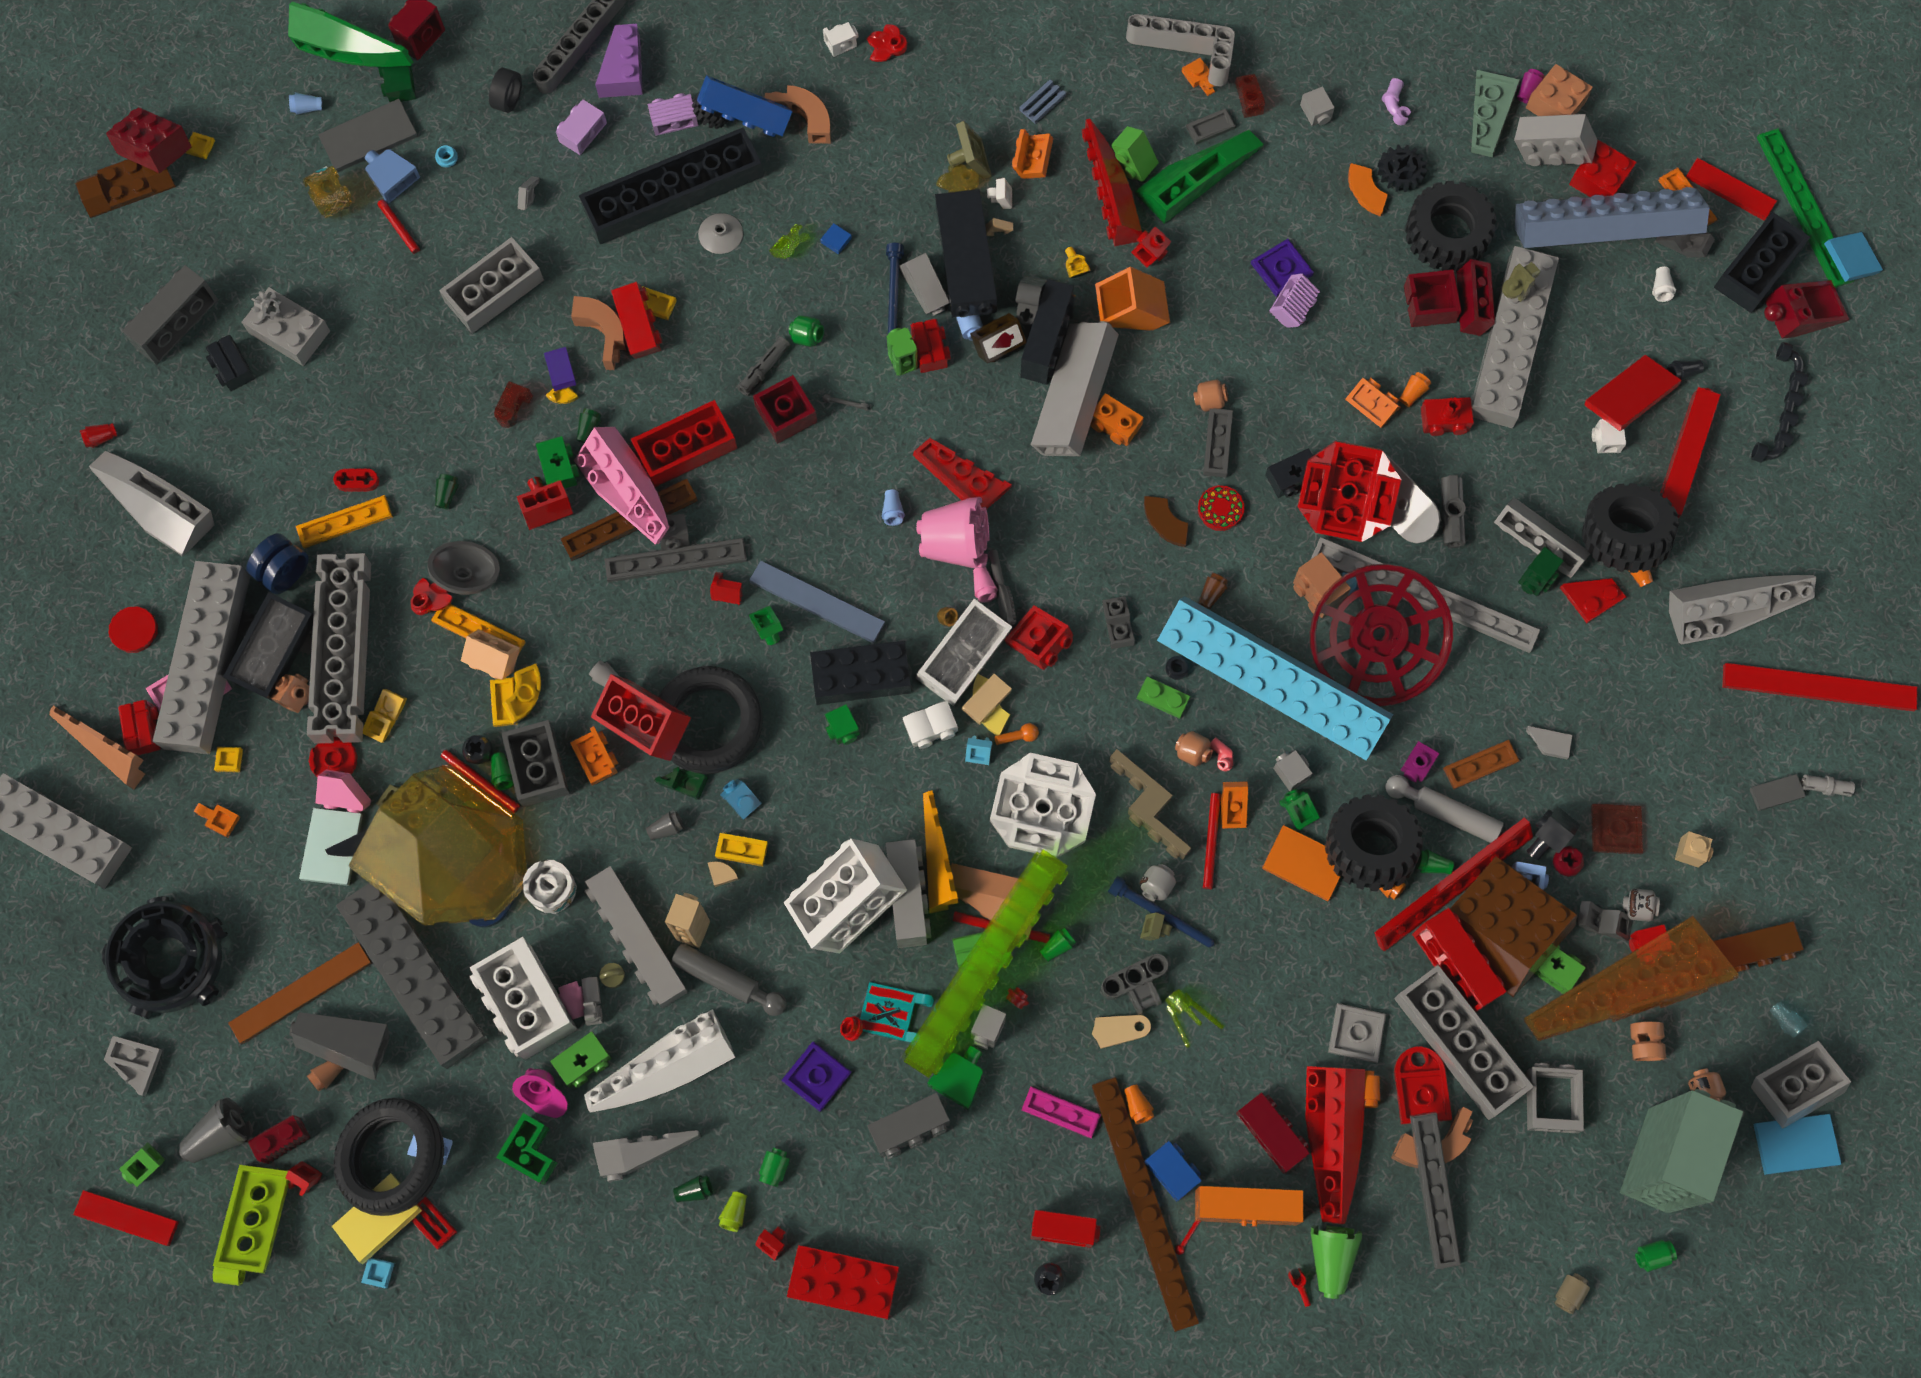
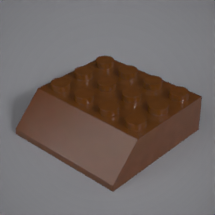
M1495 857L1450 908L1452 912L1458 915L1461 920V926L1466 933H1469L1474 938L1476 948L1487 957L1490 968L1495 975L1502 979L1505 990L1513 998L1576 926L1577 914L1498 857Z

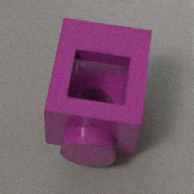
M1418 741L1402 766L1401 771L1404 772V776L1413 782H1417V780L1422 782L1439 753ZM1416 759H1418V760H1420L1421 762H1423L1424 765H1422V766L1418 765V764L1416 763Z

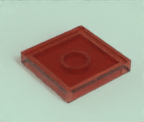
M1591 805L1592 852L1643 854L1641 806Z

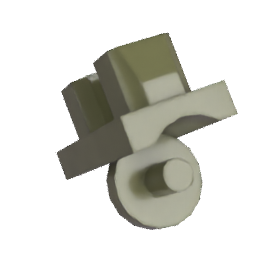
M1530 262L1525 267L1519 263L1514 267L1510 278L1504 282L1502 286L1503 294L1511 299L1518 297V300L1522 302L1526 299L1531 287L1534 286L1535 278L1539 276L1540 270L1533 262Z

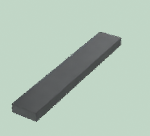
M744 538L679 547L674 550L665 549L604 558L608 582L747 562Z
M1429 1112L1410 1115L1434 1268L1441 1269L1459 1266L1461 1261L1437 1113Z

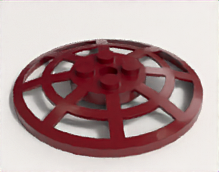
M1373 564L1361 567L1345 574L1333 583L1319 601L1312 617L1310 628V648L1319 673L1334 680L1324 668L1322 661L1335 656L1340 666L1353 676L1348 689L1356 694L1362 680L1374 683L1391 682L1396 694L1392 697L1372 698L1360 695L1378 706L1405 702L1427 689L1445 667L1453 642V622L1450 609L1437 587L1416 571L1393 564ZM1387 570L1402 573L1404 576L1397 586L1388 584L1368 586L1365 573ZM1356 577L1359 589L1347 596L1337 609L1325 604L1338 587L1349 579ZM1413 579L1429 590L1439 607L1424 611L1418 600L1406 591ZM1387 591L1393 594L1387 605H1374L1370 592ZM1361 596L1364 609L1356 617L1345 613L1344 610L1348 605ZM1402 597L1413 606L1417 614L1404 618L1395 610ZM1323 613L1332 617L1329 631L1331 646L1318 652L1316 630L1320 614ZM1442 617L1444 637L1441 651L1437 655L1426 650L1429 638L1428 620ZM1339 621L1351 625L1350 638L1337 643ZM1420 623L1419 645L1407 641L1408 627ZM1378 627H1383L1385 629L1384 637L1378 640L1374 639V630ZM1354 647L1356 652L1361 655L1356 669L1346 662L1341 652ZM1403 649L1414 654L1404 666L1396 670L1393 658L1398 656ZM1421 658L1434 664L1420 682L1404 690L1399 677L1412 670ZM1370 661L1383 662L1387 674L1372 675L1366 674L1365 671Z

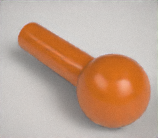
M1026 723L1020 730L995 736V743L1000 745L1021 739L1032 742L1037 739L1039 730L1036 725Z

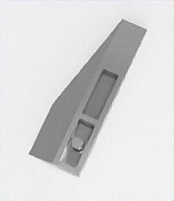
M105 451L89 466L91 471L146 533L182 557L214 526L211 510L175 486L128 460Z
M1784 575L1742 578L1671 590L1669 595V614L1678 642L1682 645L1727 636L1809 601L1815 597L1816 576Z

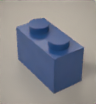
M1168 1141L1148 1157L1144 1163L1177 1202L1202 1181L1199 1178L1201 1173L1193 1163L1188 1165L1182 1157L1185 1155L1176 1143L1172 1145Z

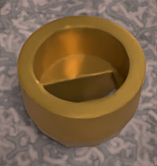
M944 607L938 611L937 618L940 624L951 627L957 622L958 613L954 608Z

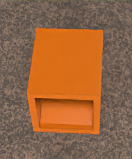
M1129 267L1095 284L1100 321L1107 322L1115 328L1155 330L1170 323L1164 281Z

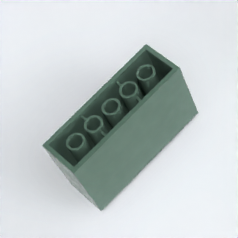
M1700 1089L1689 1091L1649 1108L1620 1193L1665 1213L1714 1202L1743 1111L1736 1109V1105L1730 1101L1720 1100L1719 1102L1710 1098L1711 1094Z

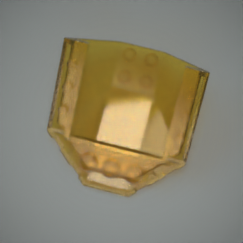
M452 765L439 766L413 774L379 807L349 863V867L423 925H434V923L469 922V920L473 919L494 920L524 887L523 878L527 872L523 819Z

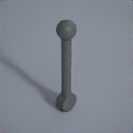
M824 394L822 397L826 403L831 401L867 411L869 409L867 403L860 404L831 397L830 394Z

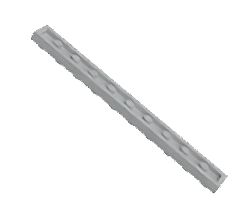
M1321 537L1311 557L1312 559L1322 552L1339 573H1349L1368 565L1383 564ZM1381 570L1367 572L1365 576L1368 585L1388 584L1397 586L1404 574ZM1413 579L1406 591L1413 595L1426 610L1439 607L1429 590ZM1436 586L1445 598L1450 609L1452 621L1528 653L1531 652L1540 629Z

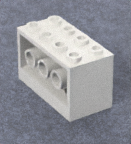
M851 838L845 841L833 856L828 857L816 872L810 874L803 885L792 891L784 904L812 949L841 953L900 898L907 889L879 845Z
M523 937L470 967L473 973L470 976L472 983L476 989L479 988L480 992L484 993L485 996L481 997L486 1008L496 1015L493 1021L498 1030L502 1031L505 1036L507 1035L508 1039L505 1040V1043L510 1052L514 1053L516 1057L520 1056L526 1060L578 1030L535 951ZM534 1019L533 1024L528 1026L529 1022Z

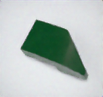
M676 767L673 769V772L663 777L658 776L654 781L661 786L699 800L708 777Z

